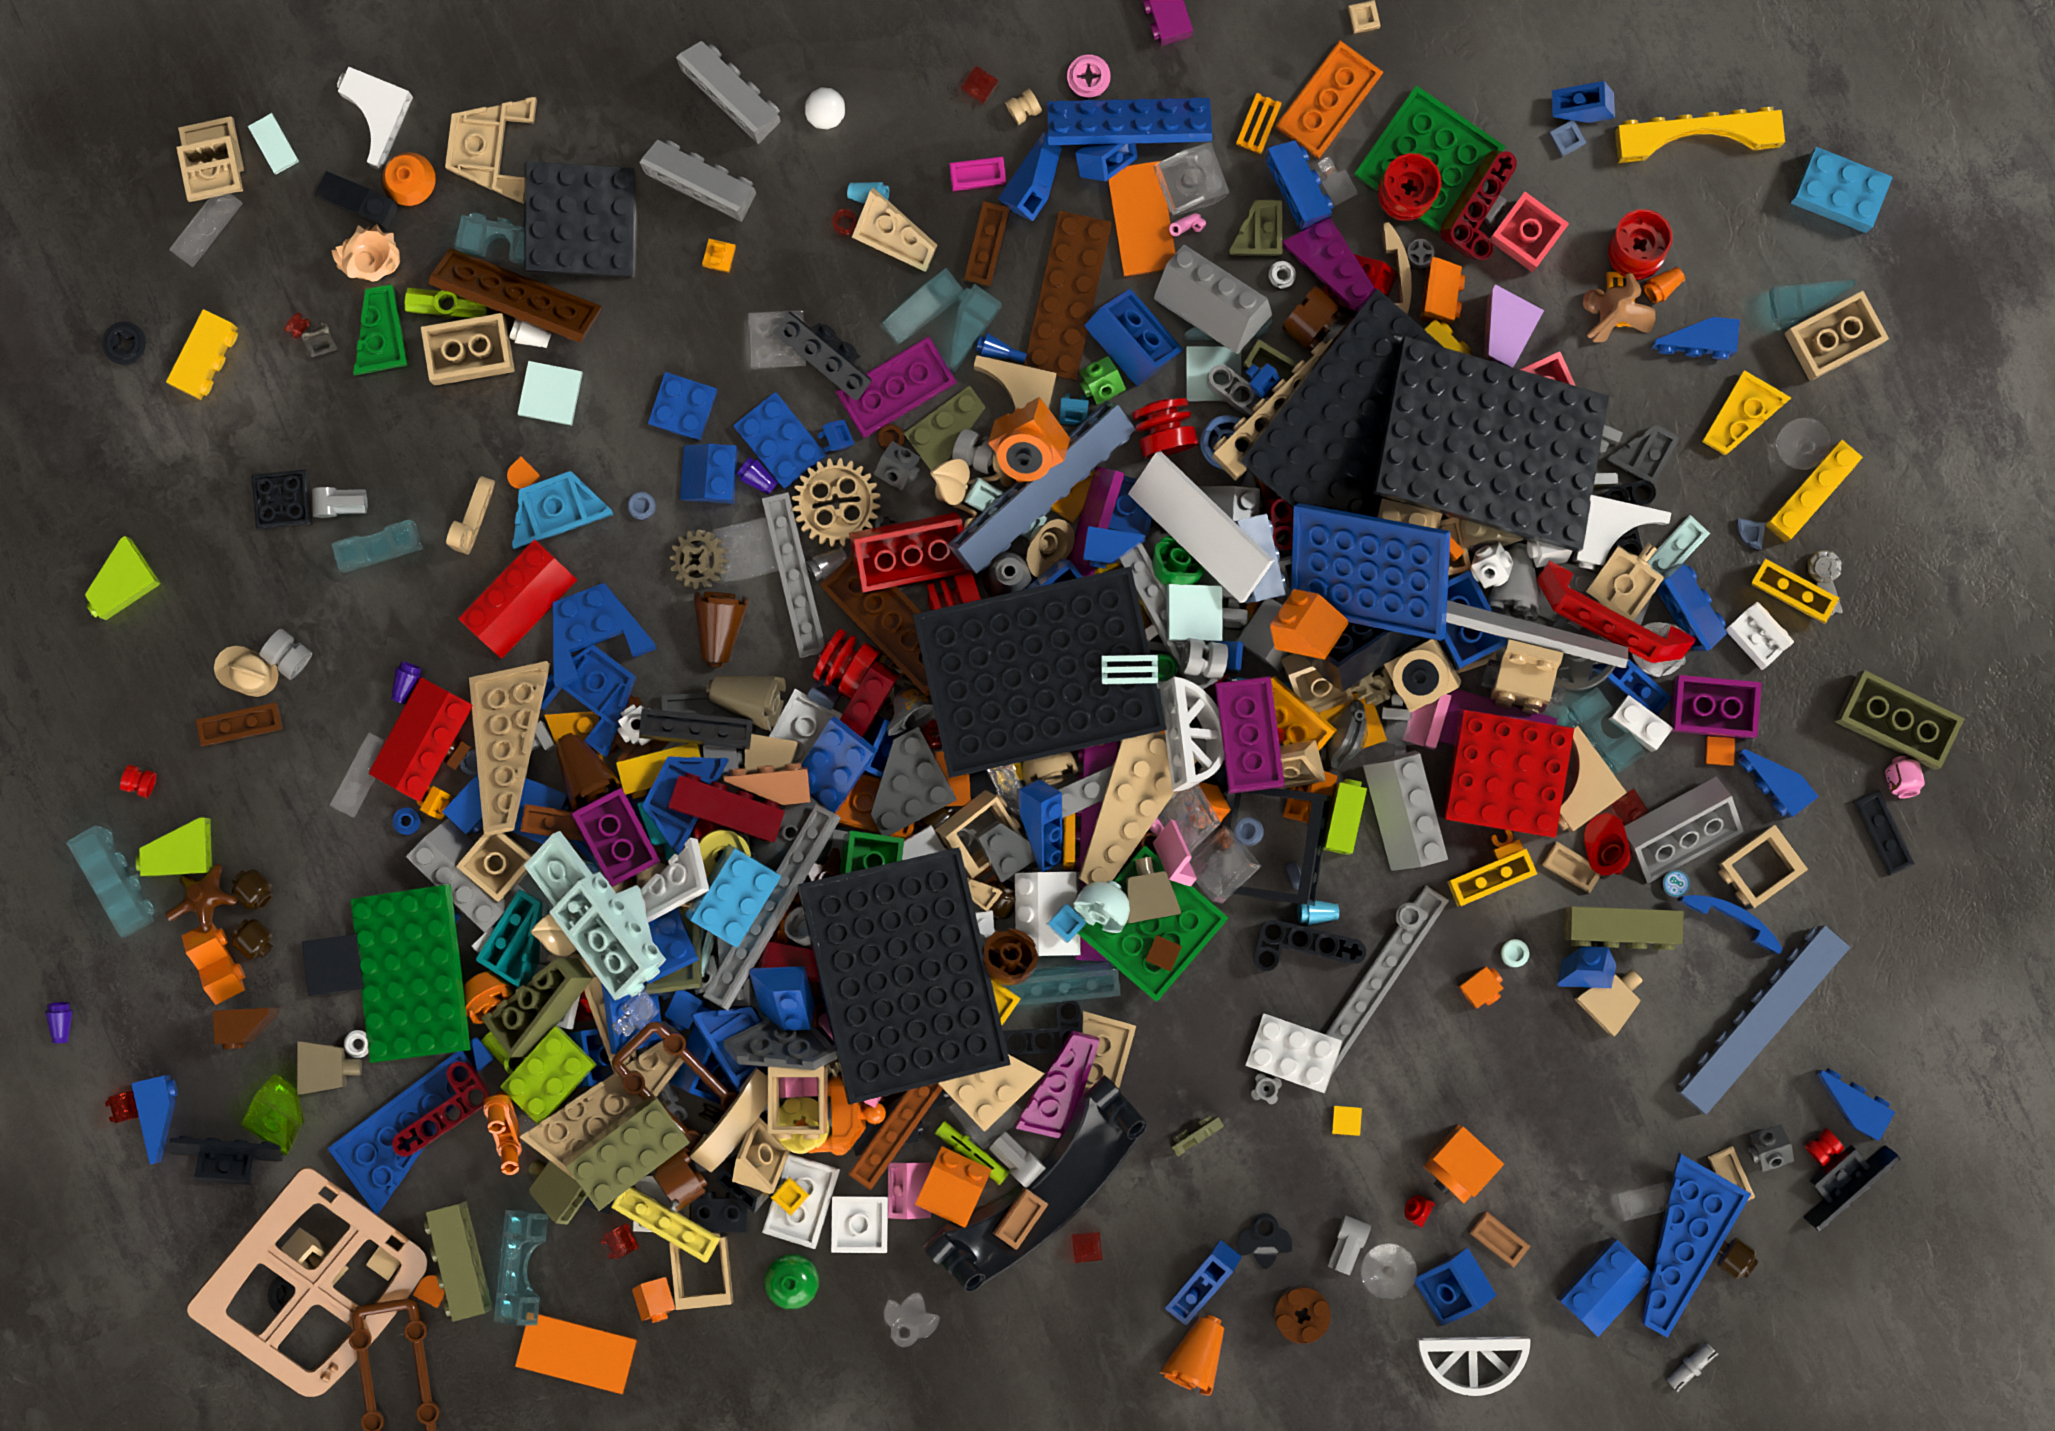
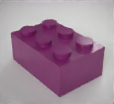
M1686 675L1674 677L1670 726L1673 729L1671 732L1743 739L1757 738L1762 682Z
M622 788L570 815L599 872H601L611 887L630 879L660 862Z

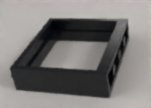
M1226 788L1224 798L1231 810L1219 824V829L1222 832L1220 842L1217 843L1215 848V857L1217 858L1216 869L1211 874L1213 891L1315 906L1331 797L1324 794L1281 788L1243 792L1312 802L1298 894L1227 884L1235 838L1234 830L1237 824L1242 792L1229 794V789Z

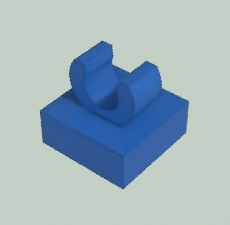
M1268 363L1262 369L1252 364L1246 371L1249 375L1248 378L1251 380L1249 384L1254 394L1260 399L1265 398L1281 380L1276 369Z
M845 420L832 421L823 425L824 431L818 434L819 438L827 437L829 445L823 448L825 452L844 450L855 445Z

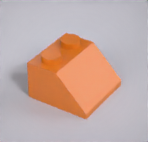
M1431 258L1426 269L1419 320L1433 322L1436 319L1439 323L1443 321L1446 324L1452 325L1455 318L1460 317L1462 302L1457 301L1458 292L1463 291L1465 285V275H1461L1462 266L1440 258Z
M1293 589L1271 622L1270 628L1275 650L1325 660L1349 623L1348 619L1321 595Z
M941 1146L915 1205L966 1228L992 1169Z

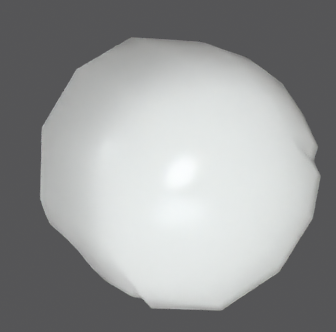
M821 87L812 91L805 101L804 111L807 120L814 127L828 130L836 127L844 118L845 103L837 91L832 88Z

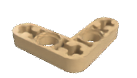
M481 476L474 489L463 523L457 521L452 523L447 535L446 544L455 551L467 555L471 552L489 504L495 480Z

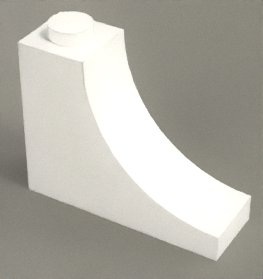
M348 67L346 73L343 72L339 77L337 83L338 92L343 98L355 104L364 113L371 134V147L367 163L372 168L382 171L413 97L405 89Z
M1591 495L1584 547L1580 552L1574 551L1572 561L1578 562L1579 568L1595 571V567L1604 566L1611 547L1624 533L1639 525L1669 524L1671 513Z

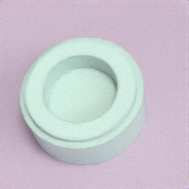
M1509 940L1501 948V958L1506 965L1519 967L1527 962L1529 949L1520 940Z

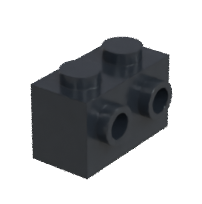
M705 1192L691 1202V1221L710 1232L747 1233L749 1208L730 1192H726V1197H715V1192Z

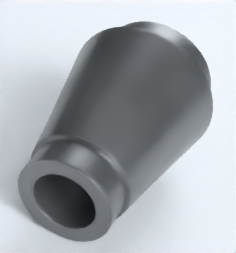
M839 547L810 556L806 566L815 581L825 580L848 557L844 549Z

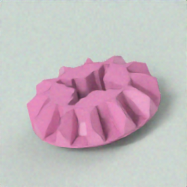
M1082 55L1076 58L1069 66L1067 80L1070 89L1078 96L1089 99L1100 96L1110 83V69L1106 62L1098 56ZM1087 66H1090L1092 75L1101 76L1092 79L1090 87H1088L1086 79L1077 78L1086 74Z

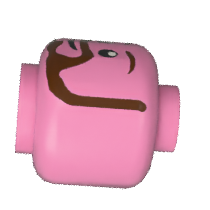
M1899 756L1892 759V764L1885 769L1889 790L1892 794L1898 795L1899 798L1904 799L1916 796L1925 785L1920 763L1916 760L1908 759V756Z

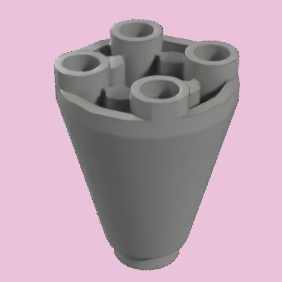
M1514 543L1509 545V550H1507L1513 561L1510 576L1504 584L1497 587L1492 585L1486 600L1495 613L1535 622L1538 620V614L1541 612V604L1534 560L1529 557L1526 544Z

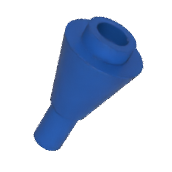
M986 332L985 337H979L975 349L976 352L980 353L979 356L991 359L1008 358L1020 363H1024L1027 354L1010 348L1009 345Z

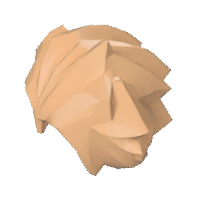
M377 224L372 229L370 225L366 229L358 225L356 232L351 238L345 239L342 246L336 247L337 250H332L333 258L337 263L336 267L350 278L357 277L372 282L378 281L383 276L394 272L400 264V255L396 242H394V234L382 233Z

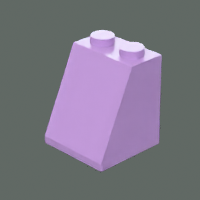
M1495 284L1486 301L1483 359L1513 368L1544 310Z

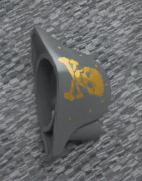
M916 686L902 689L894 699V716L887 727V733L891 736L908 732L917 726L922 727L934 721L936 717L931 695L926 697Z
M1356 700L1349 704L1330 723L1337 729L1327 742L1329 767L1335 770H1339L1357 755L1367 741L1368 727L1364 704Z

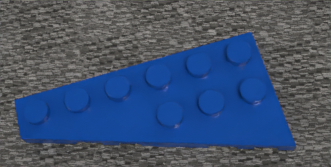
M465 1051L454 1053L328 1148L375 1214L379 1215L425 1149L423 1148L411 1156L397 1155L392 1147L394 1137L457 1094L447 1078V1070L452 1063L466 1061L471 1063L477 1071L475 1064ZM458 1066L455 1070V1077L458 1081L463 1082L467 1078L468 1072L465 1067ZM450 1105L448 1107L447 1116L454 1107V1105ZM428 1120L425 1122V1133L429 1136L435 1134L436 1124L433 1121ZM417 1135L409 1139L403 1137L404 1143L401 1146L403 1149L409 1148L411 1150L410 1144L420 1138Z
M1679 1152L1642 1318L1644 1325L1667 1338L1751 1196L1750 1192Z

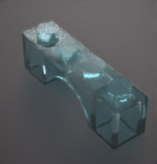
M505 1210L494 1321L512 1325H537L540 1297L530 1287L527 1266L533 1250L538 1245L546 1242L548 1215L545 1213L527 1210Z

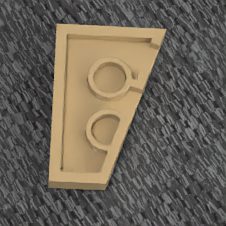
M872 188L870 190L852 238L926 272L937 244L876 189Z

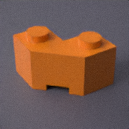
M212 922L208 933H203L199 926L181 935L185 952L198 969L202 987L215 1005L245 991L242 980L246 978L240 964H236L227 946V943H229L228 938L222 928L217 929Z

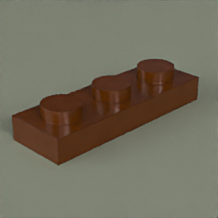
M983 201L964 282L991 287L1010 207Z
M277 702L195 719L202 747L283 730Z

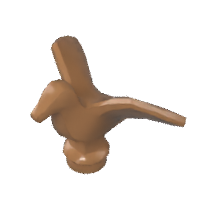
M1633 273L1626 275V286H1612L1605 293L1600 289H1591L1585 293L1583 298L1584 308L1594 314L1600 313V323L1587 334L1589 338H1592L1593 342L1606 341L1612 329L1619 322L1625 321L1635 329L1645 333L1651 332L1656 319L1655 309L1631 301L1640 296L1641 293L1640 285L1635 280Z

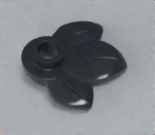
M1268 1213L1257 1215L1252 1220L1251 1227L1241 1232L1237 1242V1253L1240 1256L1253 1253L1257 1262L1264 1269H1268L1274 1263L1278 1251L1285 1253L1292 1251V1239L1289 1233L1280 1228L1276 1218ZM1262 1222L1269 1223L1270 1229L1267 1232L1260 1231L1259 1226Z

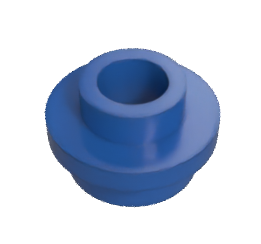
M405 807L395 813L393 825L399 833L411 835L419 829L421 818L416 810ZM409 816L411 818L409 826L402 824L403 817Z

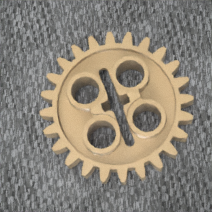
M839 458L837 465H833L831 459H828L827 467H823L820 462H817L818 470L816 472L808 468L809 478L800 476L804 485L794 487L800 495L792 497L793 501L799 503L792 510L793 512L801 513L795 520L797 523L805 522L801 528L802 532L812 530L809 536L811 540L818 535L820 536V545H823L826 539H829L831 547H834L836 540H840L842 547H845L849 533L862 531L864 528H873L869 523L870 519H878L873 510L881 509V506L874 503V500L881 497L878 493H872L878 486L876 483L868 484L872 476L870 473L862 476L861 474L864 469L862 466L853 470V461H850L847 466H843L842 458ZM845 481L855 483V489L850 494L842 493L840 490L841 484ZM819 485H824L828 488V494L824 498H817L813 495L814 489ZM833 497H838L840 501L849 500L854 497L861 498L859 502L841 503L839 509H835L833 505H826L817 509L812 508L813 504L832 503ZM855 507L860 511V515L856 520L849 521L845 518V512L848 508ZM822 512H829L833 515V519L830 524L821 525L818 523V516Z

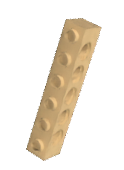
M1332 338L1326 344L1321 341L1311 351L1314 356L1307 363L1304 360L1298 363L1291 371L1294 375L1287 382L1282 379L1272 389L1275 394L1268 401L1265 398L1259 401L1252 409L1255 413L1248 420L1243 417L1233 427L1235 433L1229 439L1224 436L1213 447L1216 451L1212 458L1235 481L1247 470L1237 461L1244 452H1239L1236 449L1235 442L1245 440L1249 445L1259 434L1254 424L1257 421H1265L1267 423L1276 412L1274 404L1284 402L1294 390V385L1302 380L1333 341Z

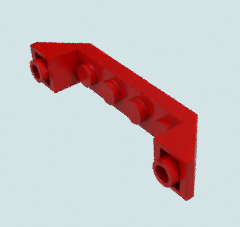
M1550 560L1537 577L1536 582L1554 612L1614 644L1628 647L1629 652L1650 663L1682 659L1695 642L1696 638L1672 625L1665 635L1661 637L1571 589L1568 586L1573 573Z

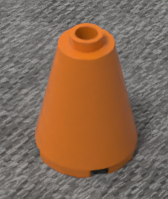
M1206 1314L1205 1318L1199 1317L1162 1366L1160 1374H1165V1378L1186 1389L1191 1390L1192 1388L1199 1387L1201 1388L1199 1394L1210 1396L1214 1387L1224 1334V1327L1220 1325L1221 1320L1209 1314Z

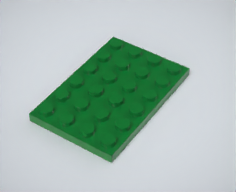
M451 884L351 899L354 933L357 934L361 961L360 968L364 989H361L370 1063L471 1050Z

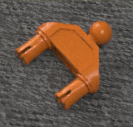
M838 1075L837 1077L831 1076L828 1079V1096L831 1097L832 1133L828 1135L820 1147L809 1150V1153L832 1152L836 1156L844 1155L852 1148L866 1129V1120L871 1124H879L885 1118L886 1111L880 1103H877L875 1108L869 1104L865 1108V1102L863 1101L848 1104L842 1077Z
M499 1091L483 1100L484 1114L488 1118V1131L493 1134L497 1153L501 1157L502 1172L507 1175H513L519 1170L518 1156L522 1151L521 1133L513 1100L505 1091Z

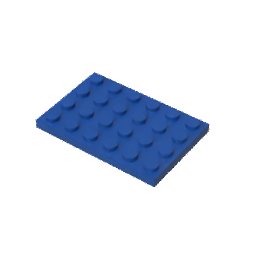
M1298 503L1294 506L1291 592L1293 589L1321 595L1346 617L1350 623L1441 641L1446 637L1450 531Z

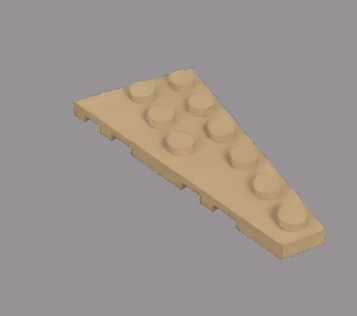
M547 661L469 678L471 704L473 705L472 715L483 830L487 836L514 830L550 664Z
M1161 732L1120 741L1118 754L1110 773L1099 816L1096 819L1091 842L1079 875V879L1087 885L1099 881H1113L1175 793V791H1172L1166 737Z
M662 1040L626 1065V1067L630 1071L640 1072L645 1079V1086L657 1097L684 1061L678 1055L668 1054L663 1047ZM615 1072L567 1104L564 1108L543 1120L539 1125L521 1135L520 1138L574 1179L564 1165L563 1160L641 1103L643 1099L638 1094L626 1092L623 1088L622 1078Z
M1009 1055L1011 1063L1009 1066L939 1082L938 1084L985 1132L1044 1073Z

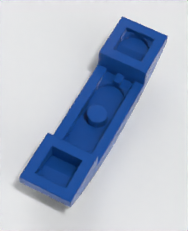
M1688 895L1679 898L1678 902L1700 914H1707L1710 907L1720 911L1756 931L1751 939L1752 942L1774 954L1781 953L1782 947L1773 933L1758 918L1743 908L1725 900L1709 896Z

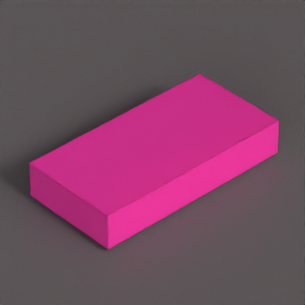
M1003 156L949 163L953 191L1006 185Z

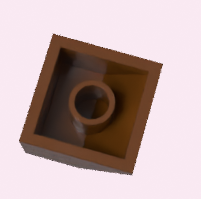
M279 1007L213 1011L214 1044H222L223 1049L245 1048V1042H253L279 1014Z

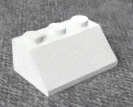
M1079 872L1015 873L1016 929L1025 932L1034 940L1038 956L1080 955V936L1078 934L1069 943H1065L1046 924L1065 903L1074 910V902L1079 895Z

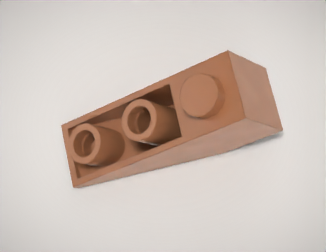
M801 763L785 764V769L774 770L773 765L757 767V772H746V768L730 769L729 774L724 775L725 782L782 805L808 803L811 801L808 767H802Z

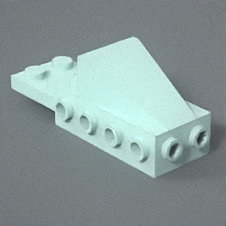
M561 831L553 833L526 862L524 867L553 904L554 908L549 913L614 1000H618L628 994L631 997L637 995L645 988L643 983L657 976L660 973L658 968L666 961L658 947L652 942L640 888L636 885L616 894L601 872L591 873Z

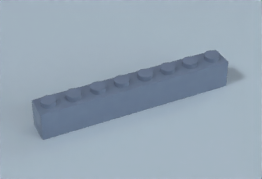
M1108 401L1102 404L1068 435L1070 441L1065 460L1062 463L1050 468L1040 479L1024 481L1020 484L1016 482L947 544L965 569L977 574L988 568L991 560L996 555L1008 550L1011 542L1017 536L1025 534L1037 518L1045 516L1057 500L1063 499L1070 493V488L1077 482L1086 479L1090 475L1091 469L1097 464L1106 461L1110 457L1112 450L1129 440L1130 434L1136 429L1119 405Z
M1814 926L1805 935L1806 943L1800 949L1796 947L1786 958L1789 961L1782 970L1778 968L1772 973L1768 979L1771 982L1764 991L1759 989L1750 1000L1753 1004L1747 1011L1742 1009L1732 1020L1735 1025L1730 1031L1724 1030L1714 1041L1717 1046L1711 1053L1706 1051L1696 1062L1699 1065L1692 1074L1690 1072L1685 1074L1678 1084L1681 1087L1677 1092L1700 1113L1707 1115L1851 948L1827 926H1819L1818 928Z

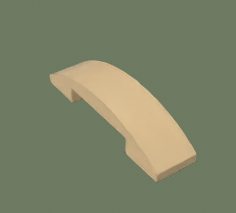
M1389 222L1383 223L1381 231L1384 255L1395 254L1400 303L1395 304L1408 314L1412 291L1410 264L1404 245L1397 232Z
M758 1068L753 1070L740 1087V1094L708 1135L704 1134L688 1155L692 1160L710 1172L718 1167L735 1149L768 1103V1075Z

